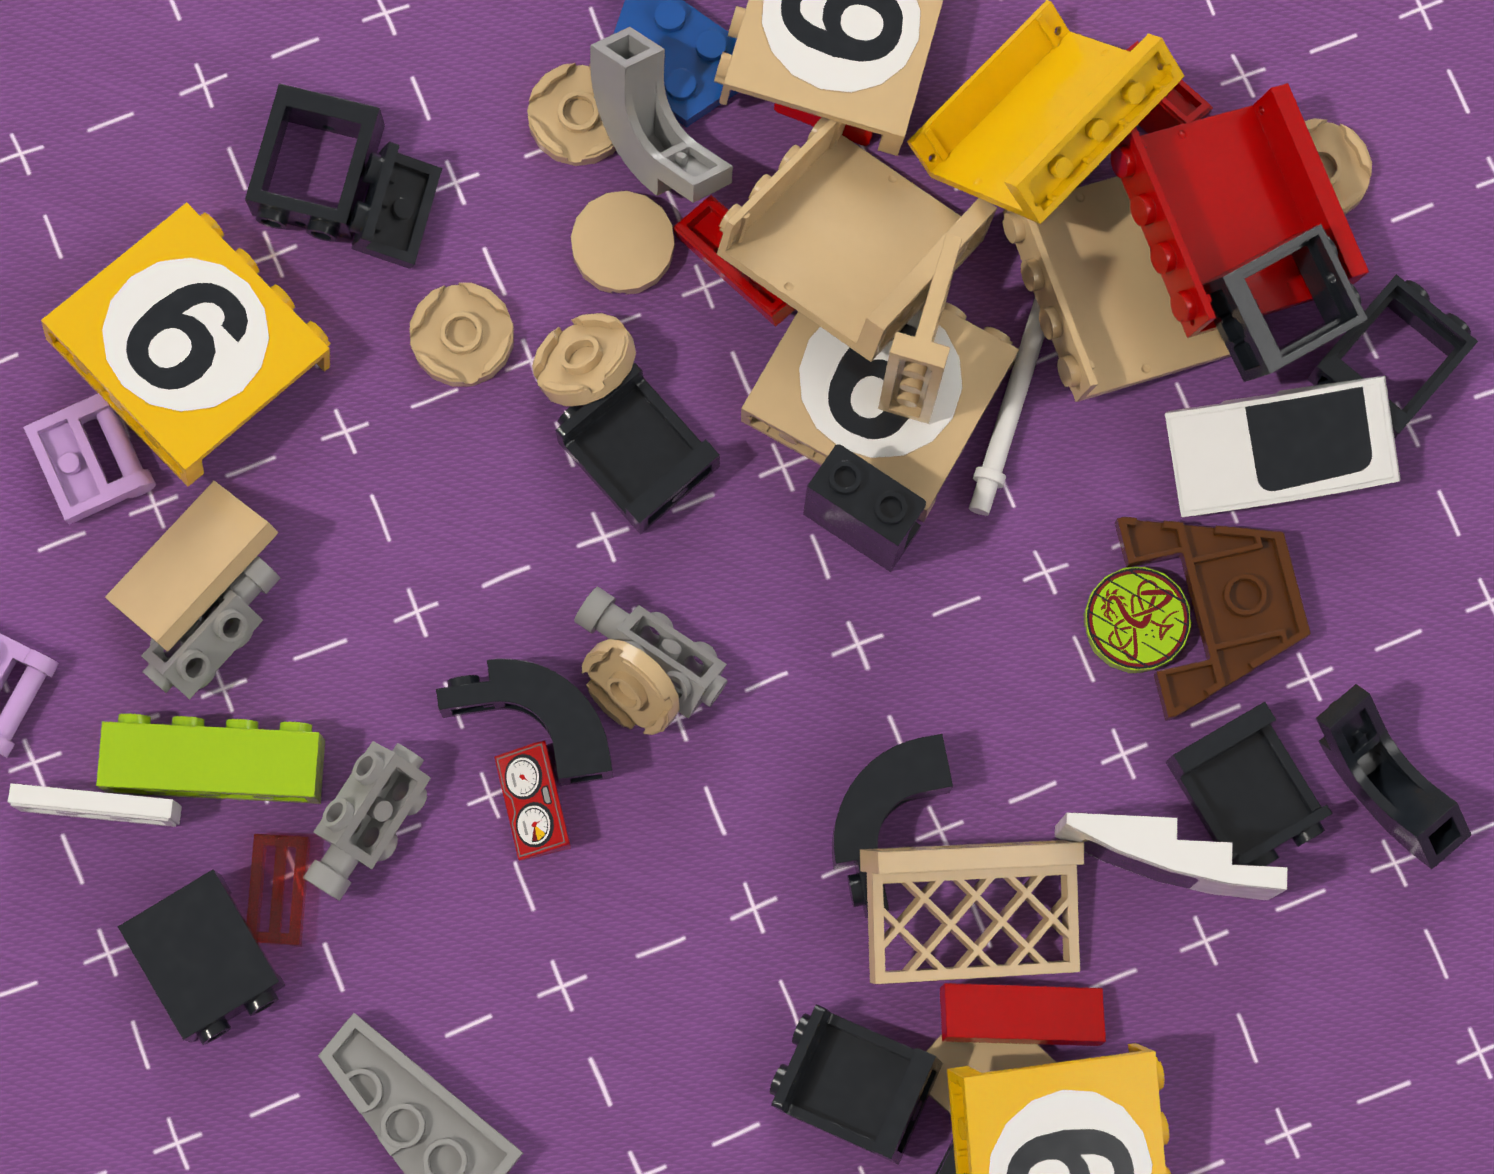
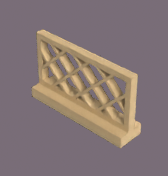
M949 233L945 235L915 337L900 332L895 333L882 386L879 410L927 424L930 422L950 347L934 343L947 300L963 237Z
M1051 840L860 849V871L867 872L870 983L888 984L1080 972L1077 865L1084 864V842ZM1061 875V898L1049 911L1031 892L1045 876ZM1016 877L1030 878L1023 885ZM995 878H1003L1017 891L1015 896L999 914L980 896ZM980 879L973 888L965 881ZM952 880L966 896L950 915L946 916L929 897L943 881ZM913 882L928 883L920 890ZM901 883L915 897L897 919L884 908L883 884ZM1025 900L1043 917L1026 939L1007 922ZM973 903L992 920L975 942L956 925ZM922 905L942 923L924 945H921L904 928ZM1061 914L1062 923L1057 919ZM884 921L890 926L885 933ZM1051 926L1063 937L1062 961H1046L1033 948ZM1002 929L1019 947L1004 964H995L982 950L995 934ZM949 931L968 949L954 967H944L931 954ZM899 934L917 953L902 970L885 971V948ZM1026 955L1034 961L1020 963ZM975 958L983 964L969 966ZM924 960L932 967L917 969Z

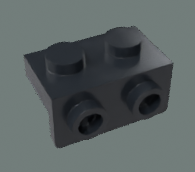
M389 141L379 154L372 152L367 161L362 182L370 185L365 202L357 201L349 221L348 231L355 233L351 249L411 269L416 262L442 168L398 153L399 144Z

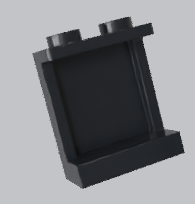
M636 363L633 364L631 371L623 382L604 398L586 405L570 406L558 419L560 424L556 429L558 443L640 535L720 467V454L706 439L701 442L644 379L643 370Z
M837 444L807 485L803 515L891 572L920 530L921 525L916 521L925 509L926 501L855 453Z
M1266 702L1259 704L1173 754L1166 761L1167 766L1214 842L1232 843V865L1267 866L1280 858L1274 848L1291 838L1297 847L1323 833L1325 829L1320 821L1333 814L1327 804L1323 807L1319 804L1271 726L1276 721V718Z
M214 869L118 926L182 1039L191 1043L199 1039L202 1045L208 1044L227 1033L231 1029L228 1021L245 1010L248 1011L250 1016H253L273 1005L279 1000L275 992L285 986L281 976L273 969L230 895L232 892L224 878Z
M816 1004L812 1014H803L796 1026L792 1043L797 1045L789 1065L781 1064L772 1080L770 1094L775 1097L771 1106L788 1116L899 1165L943 1063L933 1054L917 1047L915 1049L837 1016L828 1009Z

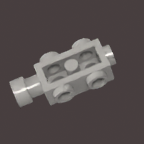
M257 556L168 652H164V648L151 638L150 647L141 655L149 663L142 672L165 693L174 686L190 700L199 689L204 688L213 680L216 671L232 653L243 647L250 640L253 631L263 619L248 605L261 591L267 594L281 579L280 576Z
M598 586L589 594L575 616V623L591 634L597 630L608 639L625 641L641 649L655 660L671 679L679 696V713L689 719L702 702L709 707L713 705L728 680L721 676L727 664L717 658V654L712 646L701 641L693 642L675 630L671 620L663 613H650L638 605L629 614L614 604L616 601L615 597ZM650 626L655 628L658 631L659 635L653 633L650 629ZM693 656L698 657L703 662V665L699 664Z
M372 741L366 752L354 764L351 775L336 798L326 807L320 823L313 832L331 845L320 862L314 860L303 877L305 880L340 901L352 883L347 879L358 862L373 869L377 861H384L393 854L398 843L395 833L406 816L414 815L420 811L427 799L425 787L431 778L419 770L424 762L420 756L398 743L391 751Z

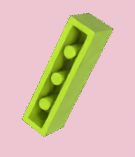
M119 714L118 722L102 721L96 786L105 793L321 804L325 739L319 732H312L311 724L302 722H281L279 730L258 729L259 722L246 719L226 720L225 728L205 727V719L197 717L176 716L172 717V725L151 724V717L147 715Z

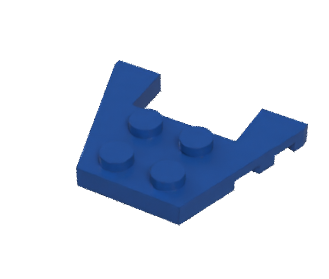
M625 0L613 34L631 27L665 49L664 86L670 108L676 120L687 128L721 105L719 101L723 85L715 83L714 80L722 52L732 55L737 39L729 37L728 31L683 0ZM731 90L728 99L739 92Z

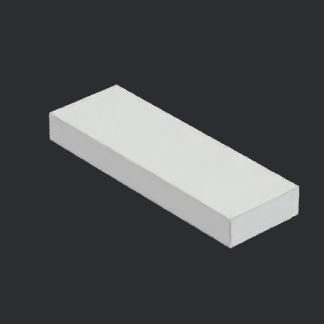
M10 783L8 803L21 812L171 827L180 825L182 806L173 799Z

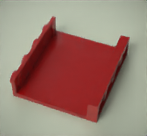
M1288 83L1271 87L1251 106L1141 136L1135 127L1110 152L1112 169L1115 175L1121 178L1130 200L1132 217L1136 224L1142 228L1150 248L1152 265L1156 272L1162 276L1171 298L1172 313L1178 322H1181L1187 338L1217 330L1213 321L1216 316L1210 304L1212 299L1210 294L1206 295L1202 284L1283 240L1321 224L1326 235L1334 242L1338 251V259L1352 285L1369 273ZM1291 254L1245 278L1263 316L1314 301Z

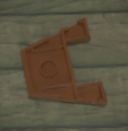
M1134 517L1116 519L1115 527L1126 568L1180 557L1207 659L1155 672L1154 679L1165 721L1175 719L1306 639L1311 634L1284 532L1217 525L1214 528L1184 525L1183 522L1165 520L1162 523L1140 521Z

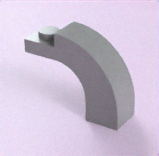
M631 27L591 44V81L599 115L616 151L643 185L657 196L673 189L694 203L732 183L733 166L693 140L676 120L665 92L664 48Z

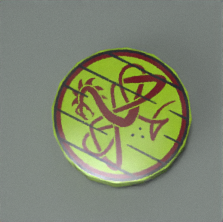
M1147 567L1122 568L1105 576L1091 592L1083 614L1086 635L1089 638L1088 642L1093 652L1110 667L1127 673H1143L1144 671H1152L1169 664L1184 647L1191 628L1190 607L1181 588L1164 573Z

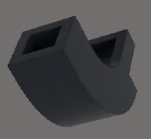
M487 660L489 681L480 682L478 675L459 676L447 680L448 687L436 689L438 708L443 718L495 710H512L524 713L539 722L553 741L558 779L561 786L614 778L607 737L595 709L577 687L558 673L528 661Z
M1355 684L1316 717L1324 734V737L1318 742L1344 783L1378 823L1430 869L1436 867L1472 835L1458 803L1428 781L1408 761L1394 743L1370 693Z
M943 734L909 740L880 754L858 774L840 805L832 837L833 869L855 866L856 874L847 875L853 907L863 906L865 918H868L867 872L860 871V849H878L880 827L885 819L899 806L913 800L950 793L953 783ZM883 884L884 908L889 911L885 885Z

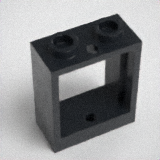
M279 83L245 197L252 216H256V221L275 229H286L287 224L305 228L306 233L310 236L329 242L336 241L337 236L352 240L354 232L348 231L349 221L357 201L363 202L368 186L367 183L362 182L363 173L372 152L377 153L385 127L380 108ZM288 122L357 139L337 209L268 192Z
M1321 224L1283 240L1202 284L1206 295L1210 294L1212 299L1210 304L1216 316L1213 321L1244 382L1271 374L1368 320L1361 306V297L1357 289L1349 282L1338 259L1337 248L1334 242L1326 235ZM1291 254L1325 323L1278 348L1245 278Z
M1397 274L1364 311L1368 320L1348 330L1307 379L1314 386L1364 379L1343 362L1342 358L1387 307L1448 356L1403 409H1400L1389 399L1394 439L1478 342L1470 335L1471 330L1462 319L1451 313L1444 314L1430 302V296L1424 288L1414 281H1404Z

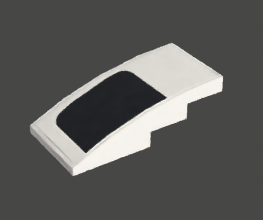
M1385 376L1280 390L1275 394L1226 400L1220 404L1171 410L1165 413L1181 517L1277 504L1400 481Z
M1066 813L1055 825V837L1058 839L1084 842V852L1093 857L1157 882L1213 895L1269 900L1287 890V867L1232 865V843L1177 840V818Z

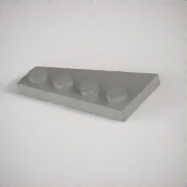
M355 1013L351 1015L318 1055L404 1174H508L524 1154Z

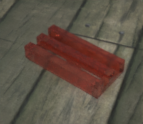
M254 834L247 924L258 943L302 947L307 880L303 877L308 871L309 837ZM267 846H274L276 851L269 932H259ZM288 847L296 848L290 926L289 933H281Z

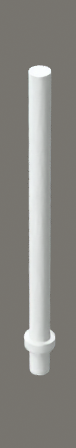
M1036 297L982 467H976L973 476L977 484L969 510L979 515H989L997 488H1003L1006 475L1002 473L1045 337L1039 322L1040 307Z

